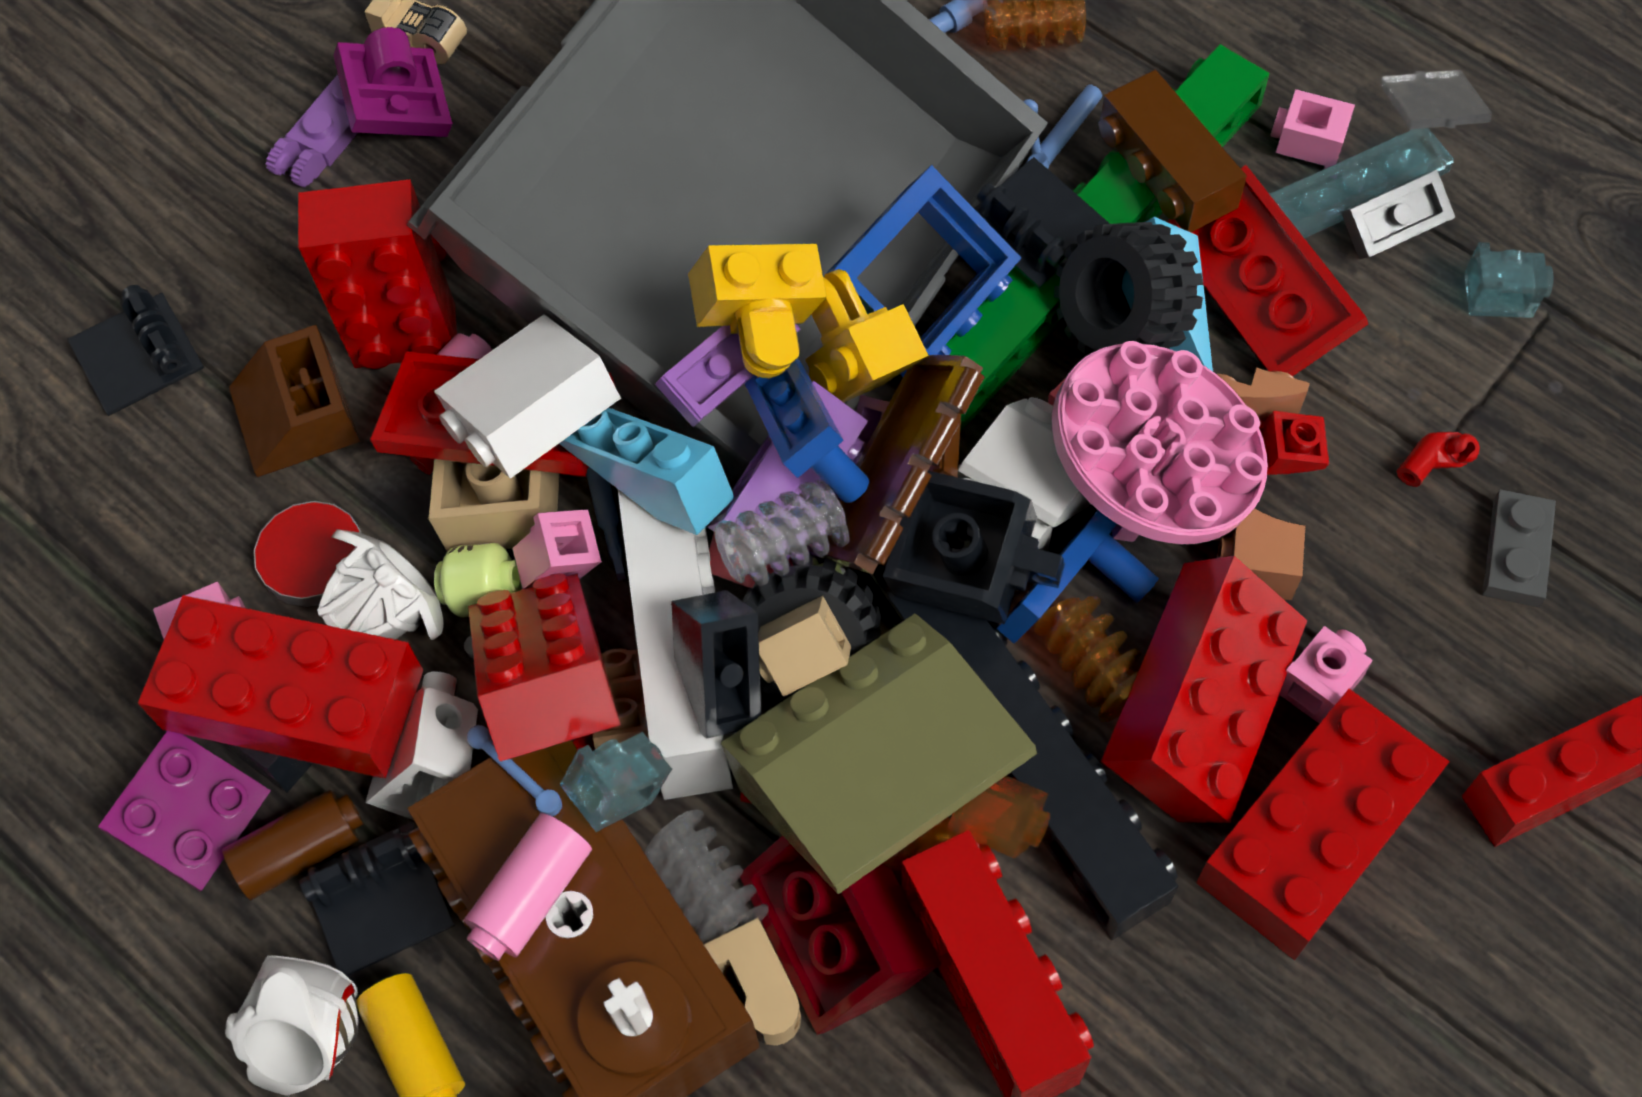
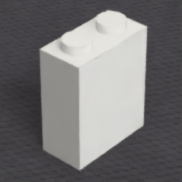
M545 314L434 391L446 410L439 415V418L455 441L460 444L465 440L473 455L484 467L493 463L510 479L621 399L601 357Z

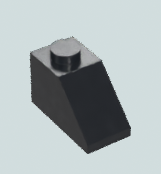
M727 590L671 601L674 659L701 734L707 739L739 731L761 716L758 612Z

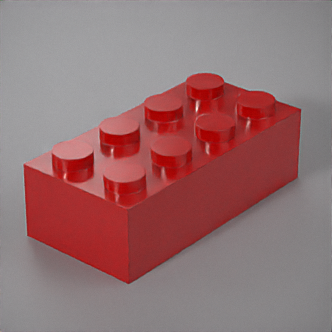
M411 179L298 192V248L354 368L378 369L389 364L402 363L406 351L437 354L457 334L456 305L431 235L429 234L424 239L407 226L409 220L420 208Z
M1235 556L1184 563L1101 762L1177 822L1230 823L1286 678V669L1291 665L1307 620Z
M561 573L551 574L535 581L533 587L510 593L508 590L493 591L480 597L476 604L468 606L477 696L499 762L620 725L597 635L578 573L567 577Z
M182 595L138 704L162 730L386 779L424 670L409 643L405 641Z
M1349 688L1207 860L1196 883L1295 961L1450 761Z
M967 830L902 861L901 888L941 962V965L937 968L1002 1096L1055 1097L1079 1085L1091 1060L1088 1050L1094 1047L1092 1037L1081 1016L1076 1011L1068 1015L1057 994L1058 991L1062 990L1060 977L1046 954L1037 957L1026 936L1032 933L1029 919L1016 898L1007 901L997 880L1002 878V872L990 847L987 844L978 847L970 830Z

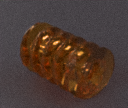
M983 0L986 44L988 46L990 38L995 37L1000 50L1005 51L1009 37L1015 35L1019 48L1025 49L1028 35L1034 34L1039 47H1044L1048 32H1053L1058 45H1063L1067 30L1073 31L1077 44L1082 43L1086 29L1085 0H1001V2L1000 0Z
M1097 595L1089 596L1083 600L1068 598L1046 611L1035 623L1034 632L1040 637H1046L1045 647L1049 652L1060 654L1058 664L1064 671L1073 672L1071 675L1073 685L1079 690L1087 689L1085 692L1087 704L1092 708L1101 707L1098 712V719L1102 722L1111 721L1120 716L1138 674V671H1134L1132 666L1137 662L1142 653L1137 648L1124 653L1119 652L1118 649L1126 641L1128 635L1125 631L1121 630L1107 636L1105 631L1115 618L1109 612L1095 618L1091 615L1101 603Z

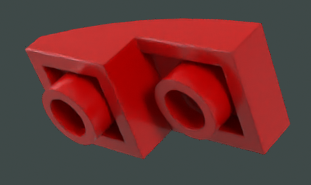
M1273 411L1265 421H1260L1259 429L1267 454V475L1323 470L1329 465L1324 417Z

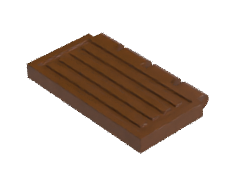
M929 355L907 369L856 464L869 478V485L866 491L858 499L849 503L843 502L838 497L810 549L811 552L823 559L827 558L836 561L839 565L873 574L878 564H885L904 529L899 525L902 518H910L931 478V474L928 473L930 466L938 465L959 426V422L955 420L958 414L966 413L985 378L981 374L982 366L966 356Z

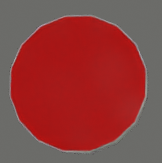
M310 501L292 505L274 515L260 531L254 547L255 570L266 588L286 604L303 607L319 605L326 584L337 569L336 565L355 548L350 543L332 538V535L337 529L362 533L351 514L335 504Z

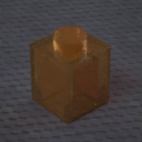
M1005 776L952 814L947 830L957 834L970 830L977 843L987 844L991 849L1015 859L1026 851L1029 845L1037 848L1040 844L1051 816L1050 813L1043 811L1049 793Z

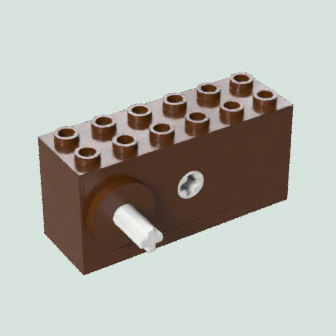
M569 740L511 758L543 790L549 789L558 793L562 800V808L553 817L577 832L592 848V851L517 957L504 952L499 961L476 948L498 981L507 975L508 979L500 983L498 987L527 1031L529 1032L535 1027H538L540 1032L529 1039L549 1072H552L559 1084L567 1079L571 1082L572 1086L562 1092L563 1096L687 1097L760 1048L753 1020L573 742ZM491 757L407 808L418 826L409 832L408 835L425 863L429 865L439 882L437 884L468 931L471 928L464 922L465 917L540 814L536 807V799Z

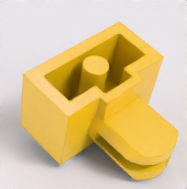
M817 244L708 245L688 273L697 327L730 326L731 334L739 335L742 359L746 370L763 378L779 376L798 358L800 349L795 324L804 323L827 297Z
M837 269L824 275L823 280L827 297L811 314L822 337L820 340L823 347L805 359L809 367V378L812 382L815 381L844 403L884 385L929 356L904 304L891 310L883 307L867 314L846 271Z

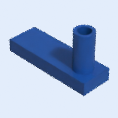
M798 358L779 376L763 378L754 375L745 383L782 463L797 478L811 468L845 503L855 501L866 491L869 485V478L838 446L844 440Z
M1098 510L1060 552L1059 555L1064 559L1065 568L1059 588L1034 583L1009 613L1005 625L1000 624L997 629L1012 643H1016L1041 618L1087 560L1136 603L1149 592L1159 578L1109 535L1117 523Z

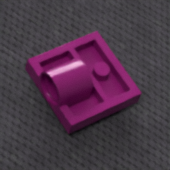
M383 27L373 31L368 35L364 44L337 42L333 57L351 132L448 137L452 127V120L433 49L411 47L407 34L401 29L394 27Z
M167 731L99 824L98 829L201 892L224 859L222 849L237 841L271 790L185 735Z

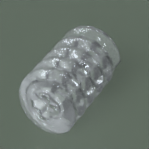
M821 479L815 480V483L804 482L800 484L795 493L785 491L776 498L775 502L764 501L756 507L755 513L753 511L739 513L735 518V523L731 520H724L715 527L717 548L729 574L742 584L745 581V576L749 574L754 582L761 587L769 581L766 565H770L777 575L783 577L789 572L787 555H790L791 559L798 566L803 567L810 561L808 545L818 556L823 557L830 551L827 536L839 547H844L849 543V531L843 508L834 491Z
M695 809L681 814L668 823L651 840L645 850V855L654 869L658 870L657 873L667 889H671L670 893L678 906L684 908L683 913L691 926L694 928L698 927L696 933L702 943L706 944L756 918H759L760 921L763 920L769 908L767 904H761L748 909L746 904L755 895V886L750 884L735 890L733 885L743 874V869L740 865H734L724 870L720 868V865L730 855V850L727 846H720L711 851L707 849V846L717 836V831L714 827H707L696 832L694 828L701 822L704 813L702 810Z

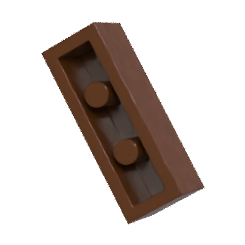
M1156 69L1104 95L1101 119L1099 121V131L1103 140L1109 147H1115L1127 161L1133 177L1139 183L1146 184L1158 199L1159 206L1167 218L1174 219L1182 229L1193 232L1239 207L1247 175Z

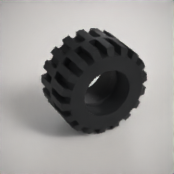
M1152 222L1102 224L1094 226V230H1086L1078 235V244H1069L1063 253L1067 261L1066 263H1060L1057 268L1056 275L1060 277V286H1054V298L1060 299L1061 307L1056 309L1059 321H1066L1067 327L1064 332L1069 340L1078 339L1077 349L1084 354H1091L1102 348L1124 344L1128 341L1170 349V347L1179 346L1186 339L1183 331L1193 330L1197 322L1193 312L1195 309L1202 308L1203 297L1197 296V286L1203 285L1202 273L1195 274L1193 266L1198 260L1194 251H1184L1187 241L1180 234L1170 235L1171 228L1162 224L1153 225ZM1126 270L1132 279L1134 287V302L1130 313L1125 307L1122 298V280Z
M813 556L800 557L798 565L791 566L788 559L779 562L771 574L765 570L757 577L754 587H749L743 599L745 604L758 612L759 632L761 626L823 596L851 645L849 657L880 637L881 629H879L881 616L879 607L872 605L873 593L866 584L860 588L856 584L858 575L848 568L844 574L835 571L837 562L825 558L823 566L813 565ZM760 674V692L764 691L768 694L766 705L772 708L802 689L800 688L783 697L775 681L768 683Z

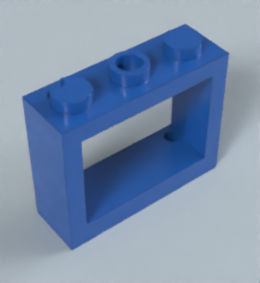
M931 165L898 195L826 273L837 269L846 271L867 314L883 308L884 306L857 277L918 212L977 273L920 338L928 355H949L952 350L946 345L955 333L959 337L965 335L981 319L983 314L977 308L985 299L991 303L1008 288V285L1013 281L1008 273L1019 262L1021 257ZM907 370L902 372L900 375L904 377Z

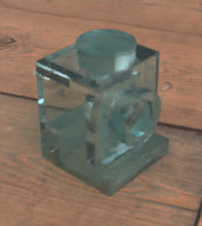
M1479 242L1465 270L1469 316L1533 318L1544 297L1550 296L1553 288V269L1551 266H1546L1544 253H1528L1519 250L1495 252L1490 251L1489 243Z
M641 732L621 743L617 739H611L594 751L588 745L579 749L560 786L595 832H598L652 804L672 768L665 761L660 749Z

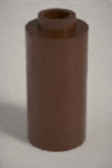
M330 789L222 849V853L240 889L252 901L359 841L355 829L364 825V822L348 794L337 798Z

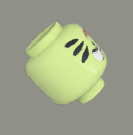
M498 543L461 545L450 548L443 561L436 565L434 572V587L438 600L443 605H447L449 610L458 617H469L468 606L476 604L478 599L485 594L497 590H508L510 593L520 591L522 587L516 561L511 560L506 549Z

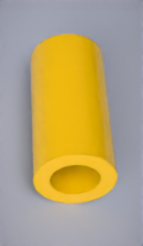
M408 973L394 975L364 991L356 1000L357 1010L398 1096L457 1097V1094L464 1088L465 1082L413 976Z

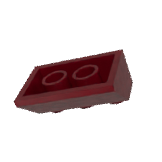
M782 836L738 874L817 1035L826 1033L903 994L941 965L887 860L837 894Z

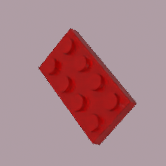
M1245 165L1241 170L1247 177L1239 207L1191 232L1198 236L1203 286L1266 371H1281L1294 376L1366 327L1368 320L1256 176ZM1169 219L1166 221L1172 225L1181 228L1174 219Z
M406 351L370 439L376 451L379 453L481 464L473 455L465 440L460 444L456 442L442 424L439 415L446 410L434 392L479 359ZM608 372L615 385L611 372ZM558 444L524 469L586 476L589 466Z

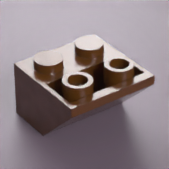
M317 325L265 341L229 386L257 478L360 442L333 358Z

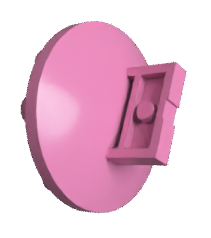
M1135 341L1108 346L1083 358L1068 374L1057 392L1052 410V434L1057 454L1063 468L1079 492L1097 510L1117 523L1112 530L1113 538L1116 540L1134 542L1140 535L1152 540L1173 544L1208 542L1222 537L1239 526L1255 508L1264 491L1268 465L1257 414L1245 405L1238 394L1223 379L1202 365L1199 358L1189 351L1180 350L1176 352L1164 347L1141 344Z

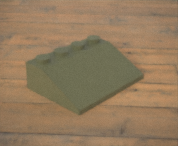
M913 614L850 656L848 665L808 684L720 743L740 791L837 894L844 891L1037 754L1034 743L954 646L917 614Z

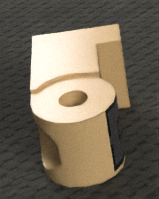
M372 0L365 10L371 32L383 27L399 28L407 34L411 47L433 49L437 64H445L467 33V28L462 19L444 6L436 5L432 7L416 0Z
M759 918L704 944L723 975L726 977L733 973L746 1000L745 1009L753 1020L758 1040L766 1045L775 1046L791 1040L800 1028L801 1013L799 1002Z

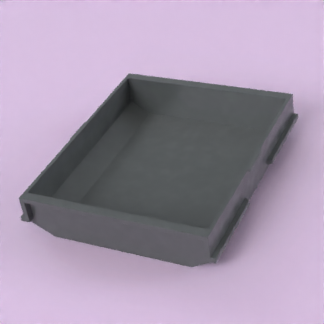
M595 0L561 41V51L531 87H520L413 215L407 226L424 239L431 234L462 271L527 322L532 323L545 314L601 357L607 371L611 372L616 389L620 395L661 427L714 446L726 477L738 482L768 436V431L745 384L694 427L690 425L655 385L667 371L722 327H697L688 273L708 245L817 244L822 275L824 276L898 195L928 167L932 165L975 208L980 203L976 197L985 185L991 183L998 187L1018 170L1048 122L907 0ZM917 212L857 279L887 310L904 304L915 326L946 280L944 275L948 272L959 254ZM812 315L804 323L797 324L801 329L797 333L800 349L798 359L801 361L808 376L809 367L805 359L823 347L820 340L822 337ZM860 396L844 403L854 410Z

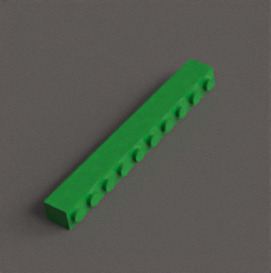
M1220 44L1206 59L1199 58L1190 68L1185 82L1177 90L1172 89L1223 147L1261 106L1270 73ZM1115 150L1106 155L1099 166L1096 176L1088 184L1082 182L1074 189V192L1110 224L1146 222L1153 217L1158 218L1163 213L1155 195L1145 183H1139L1133 177L1127 161ZM1013 267L1008 273L1013 279L1008 288L993 302L990 303L985 299L977 308L983 314L981 319L965 335L959 337L955 333L946 345L952 350L949 355L966 356L983 367L981 374L985 377L966 413L961 414L960 432L1063 321H1059L1056 309L1061 307L1060 299L1054 298V286H1060V277L1056 274L1038 289Z

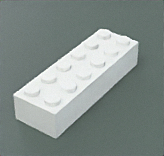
M618 489L651 759L664 800L733 789L731 768L720 743L735 732L707 739L701 734L674 659L671 601L715 592L706 528L698 535L658 520Z

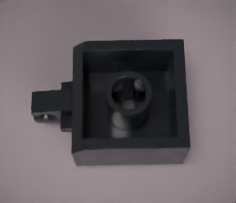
M928 471L931 474V478L910 518H902L899 525L904 529L889 555L883 573V578L897 598L1005 625L1015 590L1025 591L1027 582L1059 588L1065 563L1061 555L1038 549L1039 539L1031 537L1037 515L1030 498L1014 490ZM965 541L971 542L968 547H963ZM952 548L961 549L960 552H952Z

